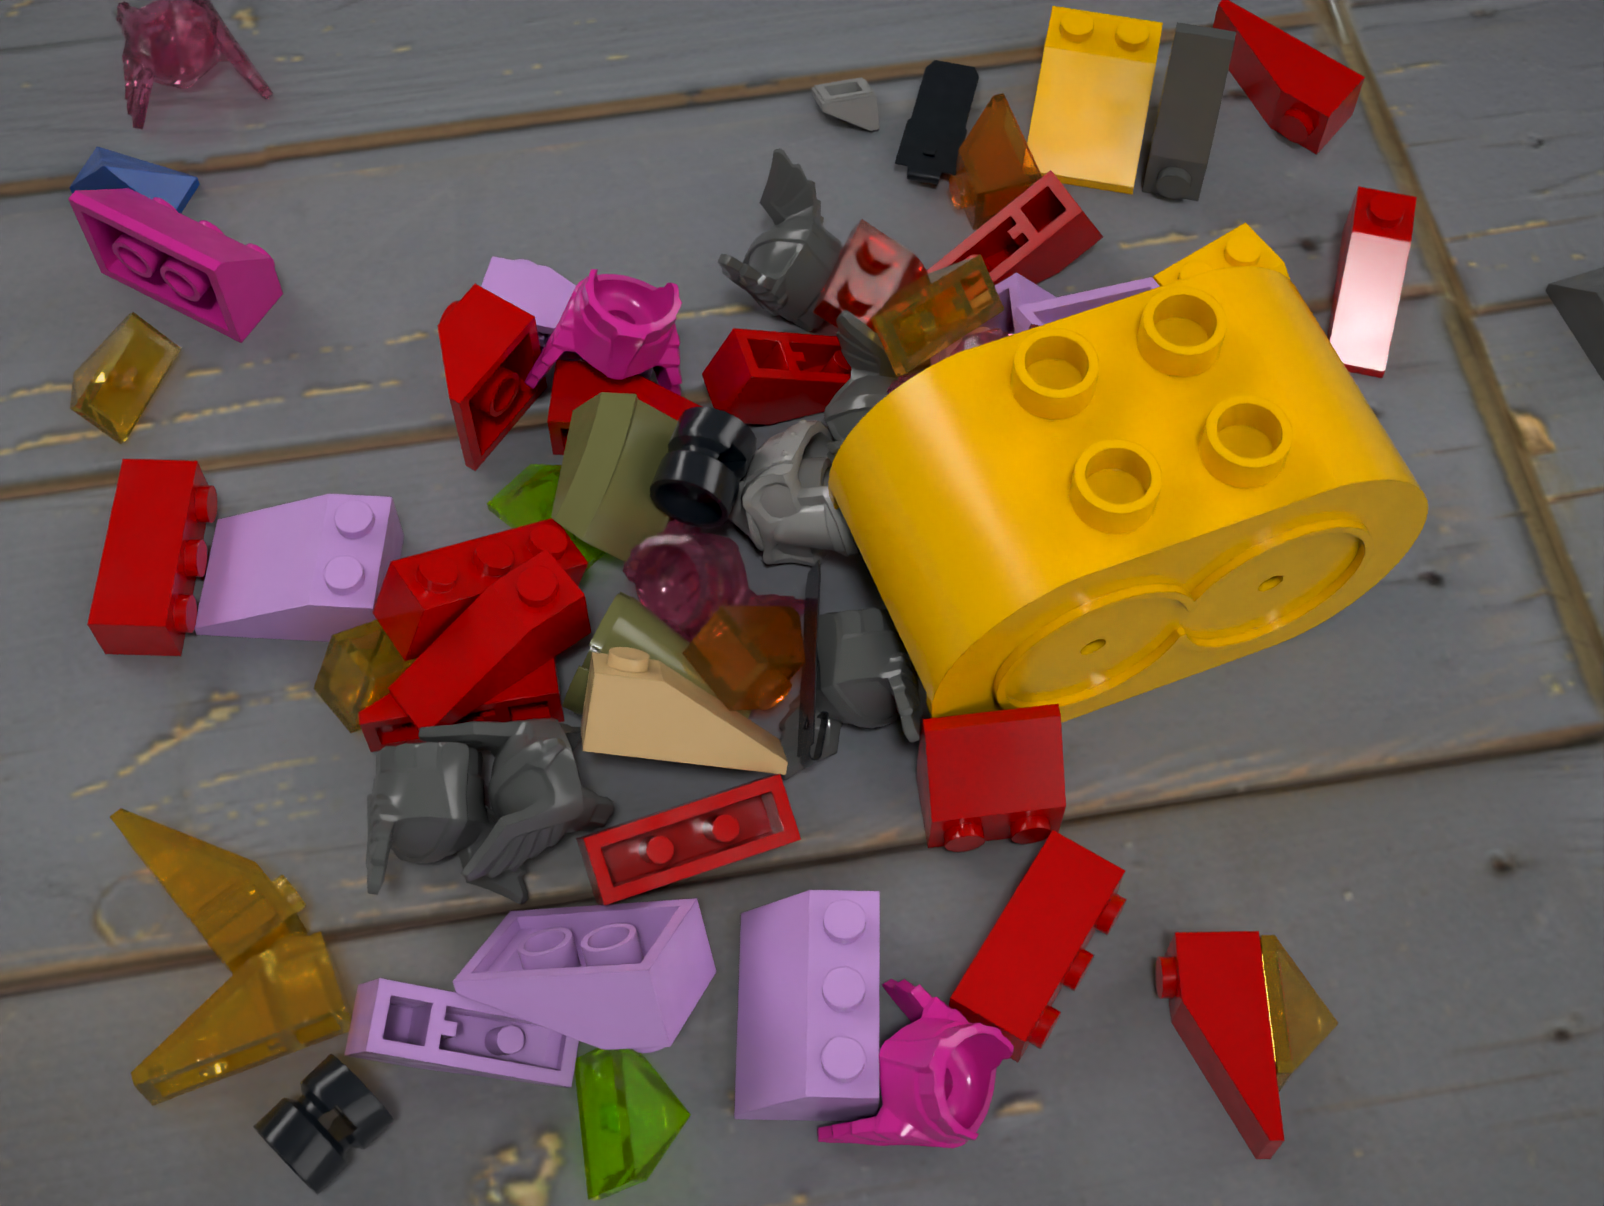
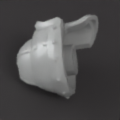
M802 419L799 423L788 427L785 432L769 438L766 443H763L754 452L746 475L739 482V492L728 519L745 532L760 551H764L762 559L767 565L793 562L814 566L818 560H820V564L823 562L829 550L836 551L846 557L858 554L854 537L840 508L835 510L829 496L828 480L832 462L827 456L829 452L827 444L834 442L835 439L821 421H806Z

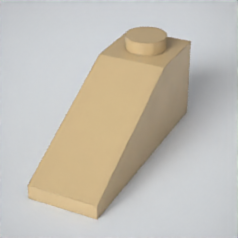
M613 647L609 649L608 654L592 652L580 727L582 751L786 775L788 761L780 739L661 661L649 659L650 655L648 653L629 647Z

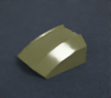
M601 392L574 409L551 515L552 519L580 540L642 571H656L667 551L679 521L668 516L655 505L650 497V486L661 460L669 453L668 443L678 421L637 398V394Z

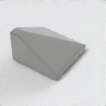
M862 77L814 85L811 88L813 98L824 113L869 131L880 129L877 95Z

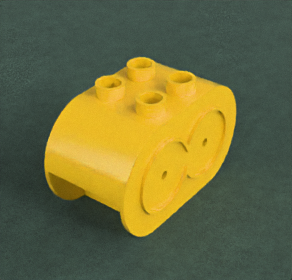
M1236 266L1209 270L961 351L939 361L890 392L857 423L840 446L833 460L828 480V490L835 510L840 508L926 691L927 707L932 718L1059 704L1062 723L1287 641L1333 617L1382 580L1412 547L1423 529L1428 514V501L1424 492L1296 286L1289 278L1279 272L1255 266Z

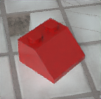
M474 284L460 301H454L446 308L437 327L449 399L465 465L476 471L547 388L545 377L534 389H531L524 383L541 354L535 316L483 287Z
M1059 704L922 720L916 781L928 848L945 846L947 850L952 852H964L979 848L985 841L1012 838V841L1018 844H1031L1047 839L1052 830L1059 833L1066 809L1062 724Z

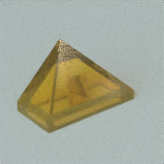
M136 313L128 314L74 372L70 409L119 444L126 442L182 348Z
M1261 935L1262 961L1278 1091L1280 1092L1339 1023L1275 935Z

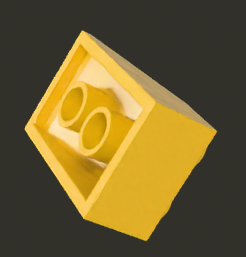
M1052 6L1021 177L1039 180L1051 170L1063 184L1133 194L1157 62L1162 22Z

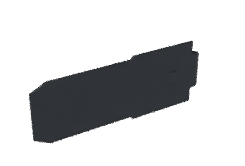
M934 60L925 68L912 116L907 120L895 164L908 166L907 179L938 185L942 173L956 175L967 135L966 124L979 80L975 67Z
M820 560L808 572L805 590L797 757H800L802 766L806 768L811 767L821 758L829 717L827 711H822L817 716V718L821 719L814 757L812 758L810 750L814 744L821 582Z

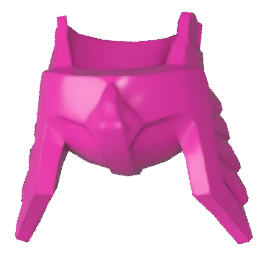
M591 269L589 276L576 285L560 321L524 382L531 389H534L564 351L576 352L591 366L612 379L623 380L653 368L658 384L681 396L680 338L675 321L677 320L676 315L682 302L679 298L677 284L668 282L664 287L656 288L644 281L625 275H597L598 269Z
M890 979L882 984V986L910 1020L911 1024L903 1027L892 1037L885 1040L878 1057L883 1106L876 1117L818 1127V1142L956 1148L964 1145L968 1140L975 1141L979 1135L976 1132L983 1123L991 1104L997 1067L1001 1064L1002 1060L1010 1059L1014 1046L1002 1035L1000 1029L981 1023H969L960 1011L955 1008L951 1009L938 997H932L920 984L915 987L906 979L900 982Z

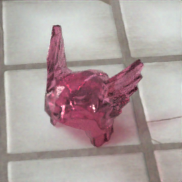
M158 0L140 9L131 7L125 1L118 3L116 21L125 39L122 54L125 100H127V115L132 116L133 128L143 130L153 82L178 89H187L192 87L197 80L208 73L219 62H230L265 100L273 94L210 0Z
M676 519L670 521L662 533H658L657 536L647 537L644 542L636 545L631 550L630 557L623 567V573L626 578L636 586L639 601L691 644L710 641L731 634L753 633L767 626L804 614V599H795V596H779L776 594L756 595L749 588L739 546L732 539L712 533H700L702 527L688 525Z

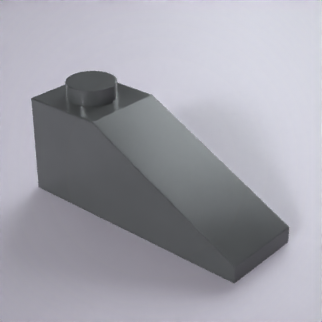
M1177 22L1151 138L1142 192L1163 195L1168 198L1199 200L1234 47L1235 31Z

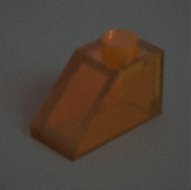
M1004 93L993 95L959 148L956 175L951 176L949 179L953 204L957 210L964 209L973 230L979 229L1042 178Z
M721 606L682 654L729 711L767 710L787 696L792 688L790 680L805 664L800 615L793 606Z

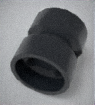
M693 407L685 410L679 417L668 443L669 453L661 460L650 486V497L655 505L668 516L688 525L702 528H714L723 525L728 520L738 495L739 482L746 475L756 450L757 438L751 428L739 418L715 408Z
M332 1053L300 1082L302 1095L297 1100L283 1098L253 1126L278 1156L317 1195L348 1166L346 1152L351 1147L367 1148L394 1121L375 1095ZM333 1109L338 1116L327 1130L318 1119Z

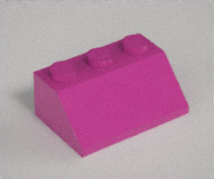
M130 188L75 190L68 198L101 273L240 343L245 340L283 295L275 271V263L265 250L255 244L248 243L244 245L229 238L212 223L205 220L197 222L177 212L171 204L161 198L154 197L150 199Z

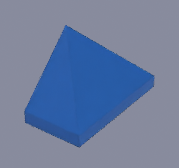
M97 146L69 188L72 194L75 190L130 188L150 199L154 197L161 198L171 204L177 212L182 213L200 183L196 176Z

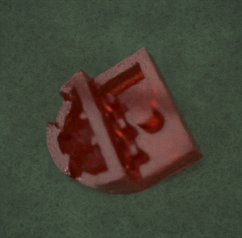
M861 219L850 232L813 312L838 328L837 318L844 310L849 311L874 332L894 344L899 360H903L905 363L921 349L929 332L933 313V290L930 277L925 266L915 254Z

